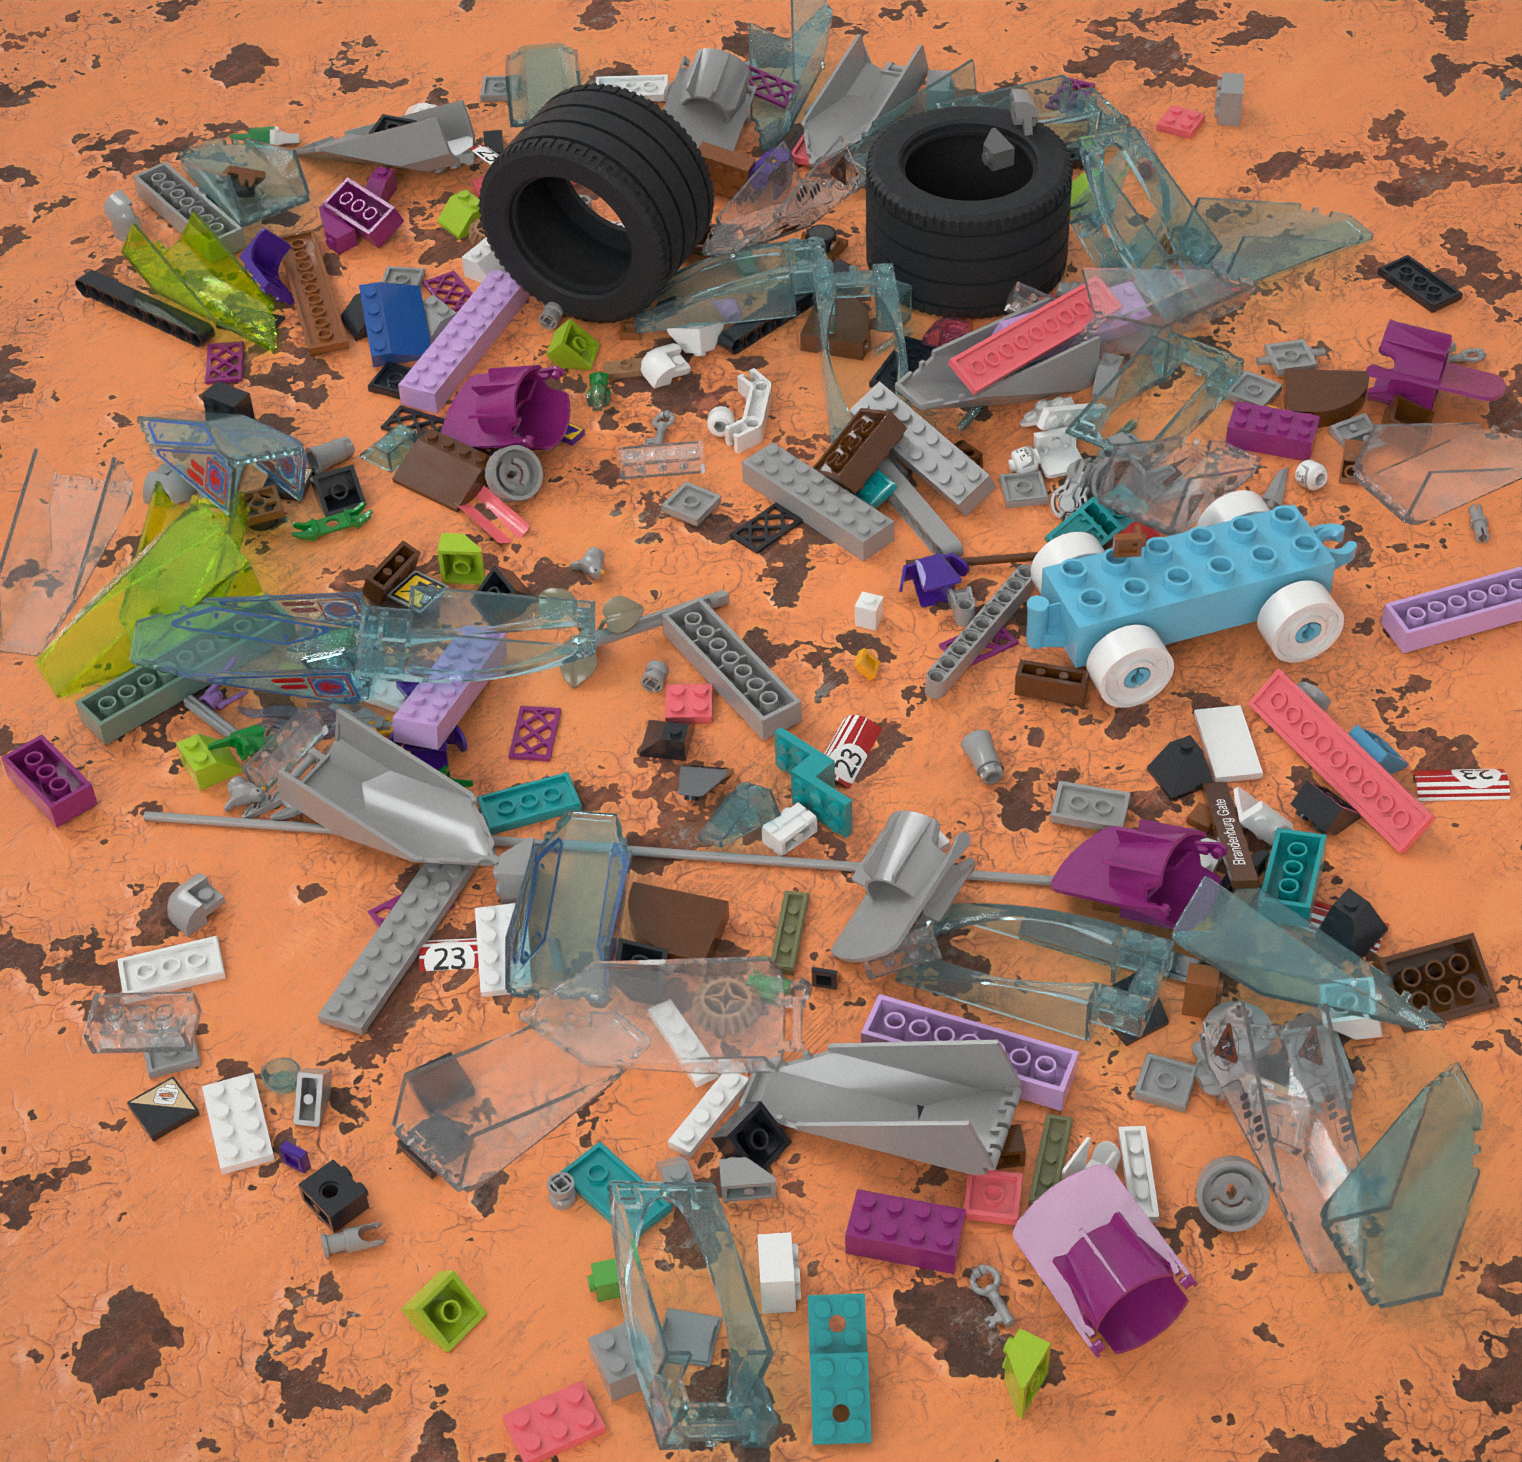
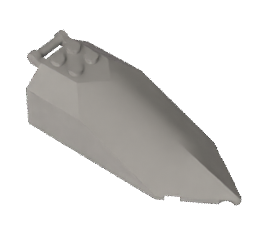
M857 34L802 120L806 151L809 157L808 162L811 167L820 164L867 137L908 108L928 75L929 67L923 45H918L906 66L887 62L885 67L880 69L871 62L862 35Z
M463 100L399 116L401 118L417 120L414 123L368 134L375 125L373 123L344 131L345 136L337 139L330 136L291 150L292 155L417 172L435 171V173L442 172L449 166H451V169L462 166V163L472 165L479 157L469 149L474 147L475 133Z
M340 708L336 711L335 741L329 752L324 755L315 748H311L306 753L307 757L290 774L282 769L277 772L279 798L338 836L412 862L494 866L499 864L500 857L497 856L495 851V843L485 819L477 808V800L474 793ZM313 763H318L301 781L298 780Z

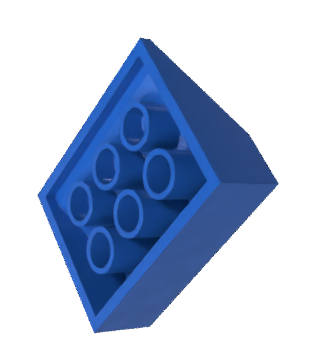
M384 282L359 285L373 367L384 366L387 362L399 364L418 361L431 345L420 286Z

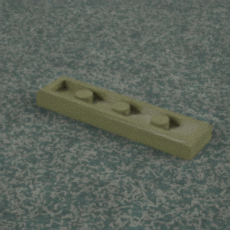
M785 891L769 964V973L795 974L810 899L809 893Z
M1046 1113L1028 1200L1029 1207L1062 1179V1170L1065 1164L1073 1118Z

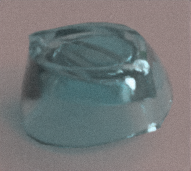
M276 1058L261 1068V1078L264 1085L270 1091L277 1094H290L296 1091L297 1073L301 1069L299 1064L290 1058Z

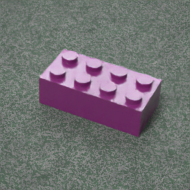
M348 177L322 203L323 207L353 227L357 235L377 248H380L404 222L394 206Z
M1236 401L1227 427L1225 447L1300 461L1309 460L1317 438L1320 416Z
M42 734L1 757L8 778L56 828L98 804L92 784Z
M857 1189L845 1234V1253L955 1274L965 1231L966 1209Z

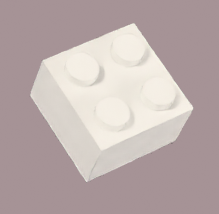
M791 1232L758 1234L762 1314L796 1312V1300H801L798 1244H792Z

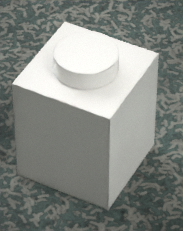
M862 591L855 604V626L876 631L884 615V597Z

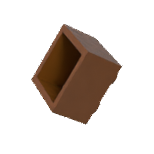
M1396 394L1384 411L1378 437L1385 442L1402 448L1406 452L1416 455L1428 439L1434 412Z

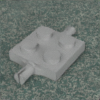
M1304 339L1267 344L1264 348L1266 356L1257 357L1256 364L1257 366L1269 364L1273 367L1277 376H1284L1285 369L1317 370L1318 364L1314 357L1325 356L1326 351L1324 347L1312 349Z

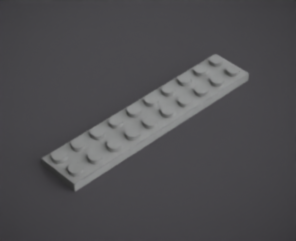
M424 863L318 1014L319 1022L364 1035L418 956L421 947L433 934L478 866Z

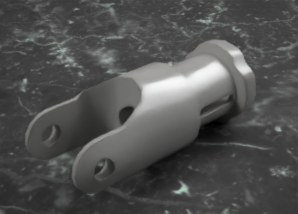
M382 1222L345 1228L343 1232L331 1235L320 1234L325 1259L329 1258L331 1254L344 1251L352 1253L385 1244L386 1240L384 1239L368 1242L360 1238V1235L365 1231L381 1227Z

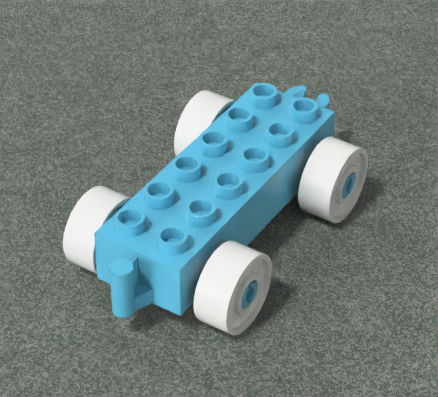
M1247 490L1231 492L1215 500L1202 513L1197 526L1189 531L1167 537H1153L1146 542V547H1142L1141 557L1113 558V548L1105 551L1093 535L1085 532L1067 533L1048 542L1037 553L1032 562L1031 578L1041 596H1032L1027 601L1026 643L1034 649L1063 647L1075 668L1086 666L1089 676L1103 700L1111 706L1120 708L1142 704L1155 697L1168 684L1173 675L1174 661L1164 645L1257 621L1260 634L1278 659L1289 663L1306 661L1327 650L1336 641L1343 629V612L1330 593L1334 570L1350 563L1355 558L1357 543L1348 541L1339 549L1325 547L1323 545L1325 541H1336L1338 543L1343 541L1345 532L1343 525L1331 523L1310 527L1295 504L1290 506L1281 505L1270 510L1260 495Z

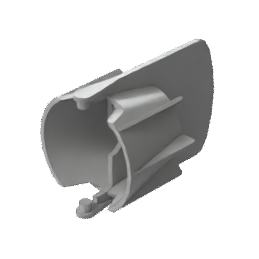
M706 48L698 50L690 67L691 60L687 59V56L684 55L664 109L667 111V114L672 115L673 119L680 123L682 128L684 127L687 130L686 133L691 135L693 142H696L697 149L704 141L734 151L757 89L755 85L754 87L748 85L747 88L752 72L737 56L720 49Z
M900 810L892 813L888 818L886 826L852 876V881L865 887L867 894L831 949L833 955L846 962L868 961L885 956L896 950L914 923L923 932H929L935 921H941L965 881L975 869L976 862L972 857L957 865L954 864L971 843L969 833L961 832L955 836L953 846L945 854L937 846L941 825L937 820L913 811Z

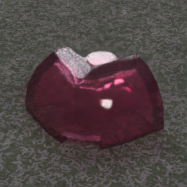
M953 317L939 319L924 333L922 344L938 348L945 343H949L972 332L973 323Z

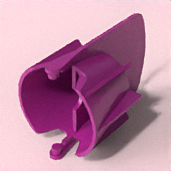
M1392 319L1389 320L1379 347V353L1383 356L1391 357L1394 360V368L1386 369L1379 365L1371 364L1366 369L1368 376L1377 378L1374 387H1369L1367 401H1376L1389 405L1394 396L1398 394L1431 411L1439 390L1483 401H1495L1505 394L1506 383L1499 375L1448 363L1447 359L1452 344L1451 334L1397 322Z
M540 365L498 367L488 369L487 374L471 376L454 398L444 420L441 433L474 449H502L511 445H520L530 450H549L557 446L567 432L570 422V399L565 391L549 388L545 380L550 379V377L554 380H559L560 376H563L564 370L557 366L542 369Z
M1141 819L1138 830L1120 826H1109L1083 842L1061 864L1052 879L1051 887L1056 893L1121 907L1119 916L1124 919L1177 931H1190L1203 923L1211 913L1221 887L1220 876L1201 865L1200 854L1208 855L1211 853L1213 858L1219 859L1228 853V849L1220 842L1198 841L1207 838L1206 832Z
M1105 1164L1086 1168L1052 1186L1027 1209L1017 1221L1013 1230L1014 1240L1097 1358L1101 1356L1099 1353L1106 1349L1100 1339L1094 1343L1090 1341L1087 1335L1092 1339L1096 1336L1094 1331L1103 1336L1115 1354H1120L1148 1343L1165 1331L1180 1316L1189 1300L1173 1277V1273L1176 1277L1181 1274L1179 1268L1185 1274L1179 1280L1185 1290L1192 1285L1194 1287L1198 1285L1112 1168Z

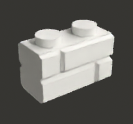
M799 802L791 808L787 807L781 812L780 816L774 820H768L763 825V844L773 849V852L778 856L783 857L817 832V817L809 810L807 811Z

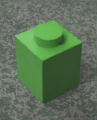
M624 1257L591 1263L592 1275H588L587 1280L590 1292H596L598 1302L631 1295Z

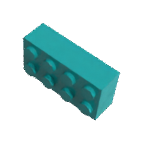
M1277 828L1259 898V921L1310 927L1326 858L1327 835Z

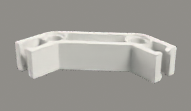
M755 368L749 370L750 381L746 379L744 374L737 376L738 393L746 398L747 402L743 418L725 427L726 444L730 447L734 443V451L738 454L762 442L772 403L771 382Z

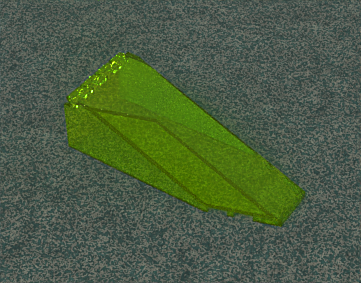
M206 503L199 507L195 504L181 513L83 606L36 658L34 664L57 698L84 691L83 687L100 683L105 685L107 680L125 674L198 632L174 627L171 624L172 620L210 606L237 610L241 606L219 602V599L257 597L263 593L251 565L249 566L250 563L243 553L238 551L239 548L227 534L219 520L215 518V515ZM252 599L236 600L238 603L235 604L244 605ZM226 600V602H229V603H234L233 601H235V600ZM213 610L179 621L177 625L187 626L186 621L190 620L191 624L187 627L204 629L232 612ZM215 612L219 613L218 618L214 617Z

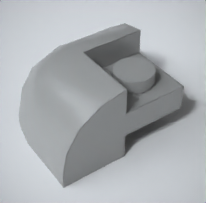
M1011 89L1010 104L1014 125H1022L1025 136L1033 135L1032 127L1036 126V123H1038L1037 117H1040L1036 101L1024 89Z
M120 189L106 199L104 214L110 219L115 237L118 240L124 242L142 240L144 235L139 216H135L133 209L130 207L132 205L131 200Z
M178 462L175 467L200 487V484L188 475L187 469L190 467ZM161 464L156 472L149 471L143 485V500L146 504L171 508V505L183 501L188 503L199 489L171 466Z
M197 873L178 886L169 896L167 906L168 918L173 925L189 937L207 924L206 916L226 902L224 896L208 883L207 877Z

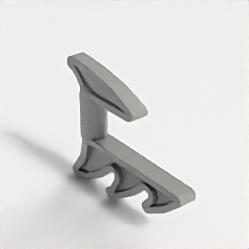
M278 788L272 797L270 793H266L264 800L258 802L256 807L252 803L245 810L242 818H256L282 804L286 808L271 815V820H285L302 814V812L279 798Z

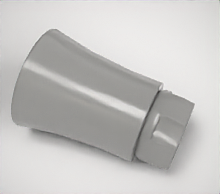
M344 436L318 446L308 447L305 449L304 455L308 467L314 468L315 474L318 475L352 456L355 448L350 438Z
M976 730L966 735L961 741V748L974 766L977 775L984 784H996L1004 776V772L996 753L991 733L988 730Z

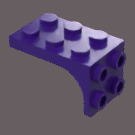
M262 228L239 257L245 264L244 268L253 275L252 279L261 285L259 288L267 295L271 293L279 302L283 303L285 301L292 305L294 303L293 296L280 280L278 274L280 262L291 246L287 241L268 229Z

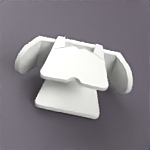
M1087 1136L1063 1168L1062 1180L1094 1165L1105 1164L1116 1172L1121 1158L1118 1147L1109 1141L1099 1143L1094 1149L1091 1160L1086 1165L1091 1138Z

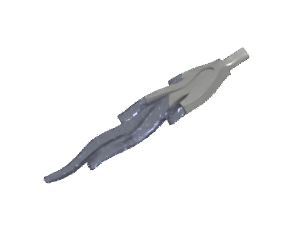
M307 702L308 710H301L287 705H278L258 710L247 709L241 706L237 707V710L247 717L268 718L262 720L264 727L275 726L296 733L321 732L323 738H335L336 711L339 708L368 727L376 728L377 731L390 730V726H393V722L384 721L385 718L358 705H351L352 711L331 702ZM274 717H285V718H290V719H293V720H296V721H291V720L282 719V718H274ZM375 720V723L370 725L369 721Z

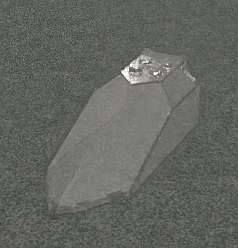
M769 956L590 962L583 967L584 971L572 979L568 977L536 999L535 1004L526 1011L520 1010L518 1018L522 1022L527 1023L536 1032L565 1052L570 1053L579 1062L588 1067L692 1074L778 1073L784 1051H805L802 1031L803 1008L806 1007V998L786 997L782 969ZM786 1007H793L792 1041H785Z

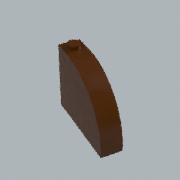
M822 287L800 334L801 351L863 361L866 353H869L871 348L870 317L866 308L847 293Z
M1285 369L1283 379L1285 410L1320 416L1318 428L1328 427L1350 419L1361 410L1366 401L1369 376L1366 371Z
M633 882L629 892L628 910L631 932L635 941L668 949L667 968L692 976L706 977L729 920V902Z

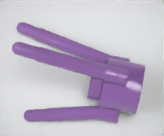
M236 657L230 660L217 678L227 677L226 674L237 660ZM216 679L215 681L222 682L225 679ZM213 683L199 700L210 709L214 710L217 708L221 711L226 705L241 698L248 692L244 690L222 701L224 696L218 689L222 684Z

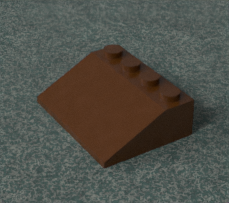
M860 408L814 465L813 469L850 493L856 494L864 487V482L868 477L877 471V466L880 462L889 456L890 450L895 443H898L903 438V433L907 430V427L891 411Z
M431 428L417 439L392 480L394 483L458 513L461 510L458 506L468 504L478 495L483 486L488 487L485 478V468L490 456Z
M1474 933L1379 958L1370 964L1377 988L1404 1033L1500 1007Z

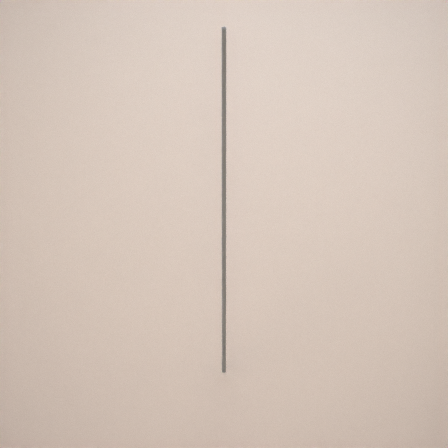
M144 812V821L334 834L318 823ZM492 836L495 846L514 847L527 839ZM534 839L535 849H544L553 840ZM561 841L560 851L613 854L615 845ZM556 843L550 850L553 848L558 850L559 844ZM620 845L624 855L853 872L861 864V862ZM618 848L615 849L616 855H620ZM974 870L967 880L1051 886L1054 876Z

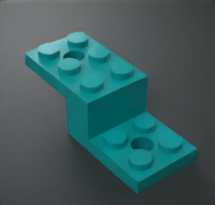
M1119 480L1112 488H1109L1112 490H1107L1102 494V498L1100 496L1096 499L1093 496L1048 533L1044 540L1048 543L1067 533L1085 532L1096 537L1103 549L1106 550L1113 544L1114 534H1120L1134 521H1141L1148 515L1149 511ZM1114 506L1121 507L1123 514H1115L1112 508Z
M780 727L774 732L775 763L779 769L791 774L792 804L795 805L799 802L807 811L809 810L816 815L817 821L830 827L833 832L847 838L853 833L852 799L835 789V760Z
M865 1293L808 1295L813 1445L872 1443ZM835 1315L842 1316L846 1322L844 1330L838 1333L833 1332L829 1327V1320ZM839 1404L847 1406L850 1412L849 1418L844 1422L836 1421L832 1415L834 1407Z

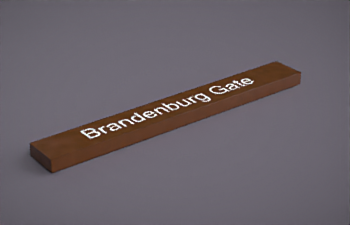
M1202 783L1203 796L1217 840L1228 849V853L1223 857L1232 888H1258L1259 880L1227 783Z

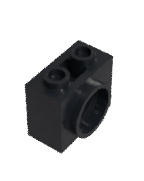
M334 1159L298 1184L302 1200L313 1210L317 1218L325 1223L334 1233L369 1208L367 1199L369 1193L366 1187L361 1182L356 1183L349 1169L344 1165L341 1167Z

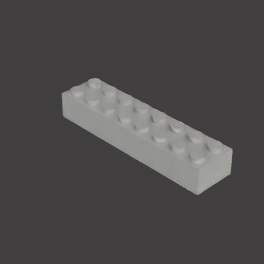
M167 162L133 176L137 195L212 262L219 261L230 254L237 253L239 250L246 248L243 228Z
M880 381L849 410L853 417L860 408L891 411L907 427V430L903 433V438L891 448V453L963 516L966 517L996 488L987 472Z
M772 442L742 462L744 483L774 503H778L802 518L804 523L864 562L894 541V521L775 443Z
M701 597L662 614L663 634L696 670L712 684L713 688L762 740L773 736L774 732L780 727L787 729L802 721L801 701Z

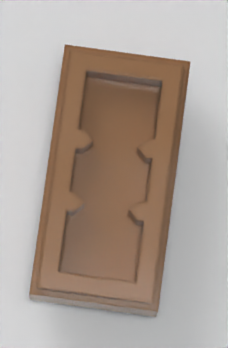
M643 358L604 362L605 373H608V380L643 376L640 370Z

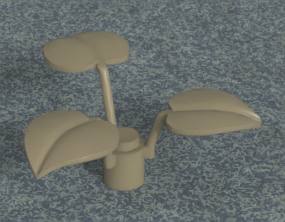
M551 588L541 592L539 595V611L545 622L551 625H560L568 617L580 632L579 636L595 632V629L592 627L582 628L571 615L578 607L577 600L571 592L561 588ZM623 596L609 599L603 607L605 619L601 621L597 631L603 629L605 623H607L608 630L611 633L620 634L628 631L639 621L644 612V607ZM573 646L565 648L559 658L561 673L567 683L574 689L593 675L598 664L593 651H584L580 646L579 649Z

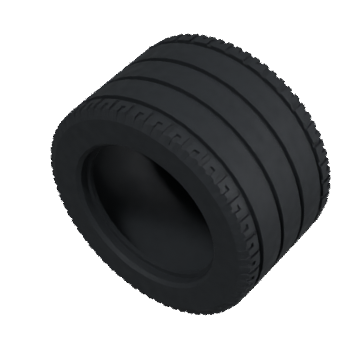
M597 83L581 84L561 91L549 99L494 160L483 178L479 191V214L481 215L482 229L485 230L484 235L487 237L488 244L491 245V251L495 253L494 256L496 259H499L500 265L510 274L512 280L514 279L518 285H521L525 292L527 291L530 296H534L543 305H546L548 302L559 304L564 314L570 318L574 317V319H581L585 322L589 320V322L593 323L595 321L597 323H609L610 321L615 323L624 319H630L644 311L655 301L706 234L711 222L714 207V188L712 187L713 182L710 179L711 173L708 172L709 168L705 164V158L701 155L702 152L700 149H697V144L692 141L691 135L686 133L687 130L684 127L682 128L680 123L673 119L672 115L667 114L665 109L659 108L660 106L657 103H652V100L645 99V96L637 95L634 91L629 92L626 88L621 89L619 86L613 87L610 84L606 86L605 84L597 85ZM570 181L588 188L602 198L616 213L624 227L604 219L593 211L581 199Z
M974 105L967 107L952 106L951 108L944 107L927 110V112L923 111L912 115V117H906L905 120H900L898 123L893 124L892 127L887 128V131H883L882 135L871 146L866 161V261L870 275L875 283H877V286L883 292H886V295L891 296L892 299L897 300L898 303L904 304L906 307H911V309L919 310L922 313L926 312L929 315L935 314V316L953 317L954 319H982L984 317H998L1001 314L1006 315L1009 312L1014 313L1018 309H1023L1032 303L1038 302V296L1052 292L1054 287L1060 282L1067 263L1073 176L1071 154L1060 136L1041 122L1036 123V126L1032 127L1033 135L1025 136L1022 125H1014L1011 111L988 106L975 107ZM992 128H996L1015 148L1014 165L992 171L982 161L983 144Z

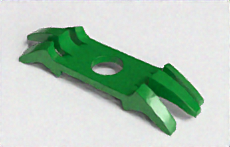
M362 502L353 509H344L342 513L318 520L312 518L305 523L292 522L294 528L302 531L292 532L291 534L293 537L303 540L316 541L322 535L346 528L356 527L358 529L371 518L373 511L371 509L360 514L366 507L365 502ZM330 521L338 522V525L334 527H328L326 524Z

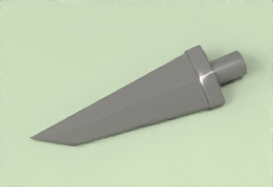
M1289 467L1277 472L1262 496L1270 510L1283 505L1282 501Z

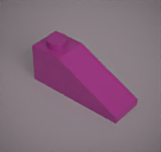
M377 167L369 177L365 189L388 202L397 190L395 171L384 167Z
M322 205L319 206L321 223L328 248L340 255L357 246L355 229Z

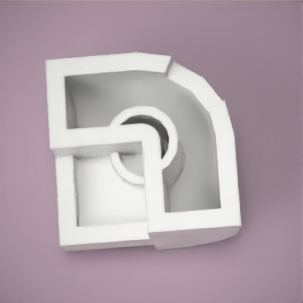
M672 343L657 347L647 352L642 359L640 370L653 388L669 385L672 378L689 374L691 367L680 355L682 348L678 344Z

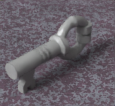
M1468 348L1460 352V354L1449 355L1447 362L1477 363L1484 360L1487 355L1482 348ZM1475 353L1478 357H1468L1467 354Z
M670 410L660 411L652 420L653 426L657 428L656 437L645 439V447L653 445L657 450L662 448L665 432L676 419ZM668 418H669V421H668V422H664V421L658 422L660 419L662 420V419H668Z
M983 1263L978 1265V1268L971 1269L972 1273L969 1279L971 1290L978 1295L988 1297L997 1311L994 1316L985 1318L990 1329L996 1327L998 1323H1004L1007 1328L1013 1326L1016 1321L998 1292L1001 1284L1000 1272L996 1268L984 1265ZM990 1272L994 1277V1283L987 1285L985 1289L978 1287L976 1279L982 1277L981 1274L984 1276Z

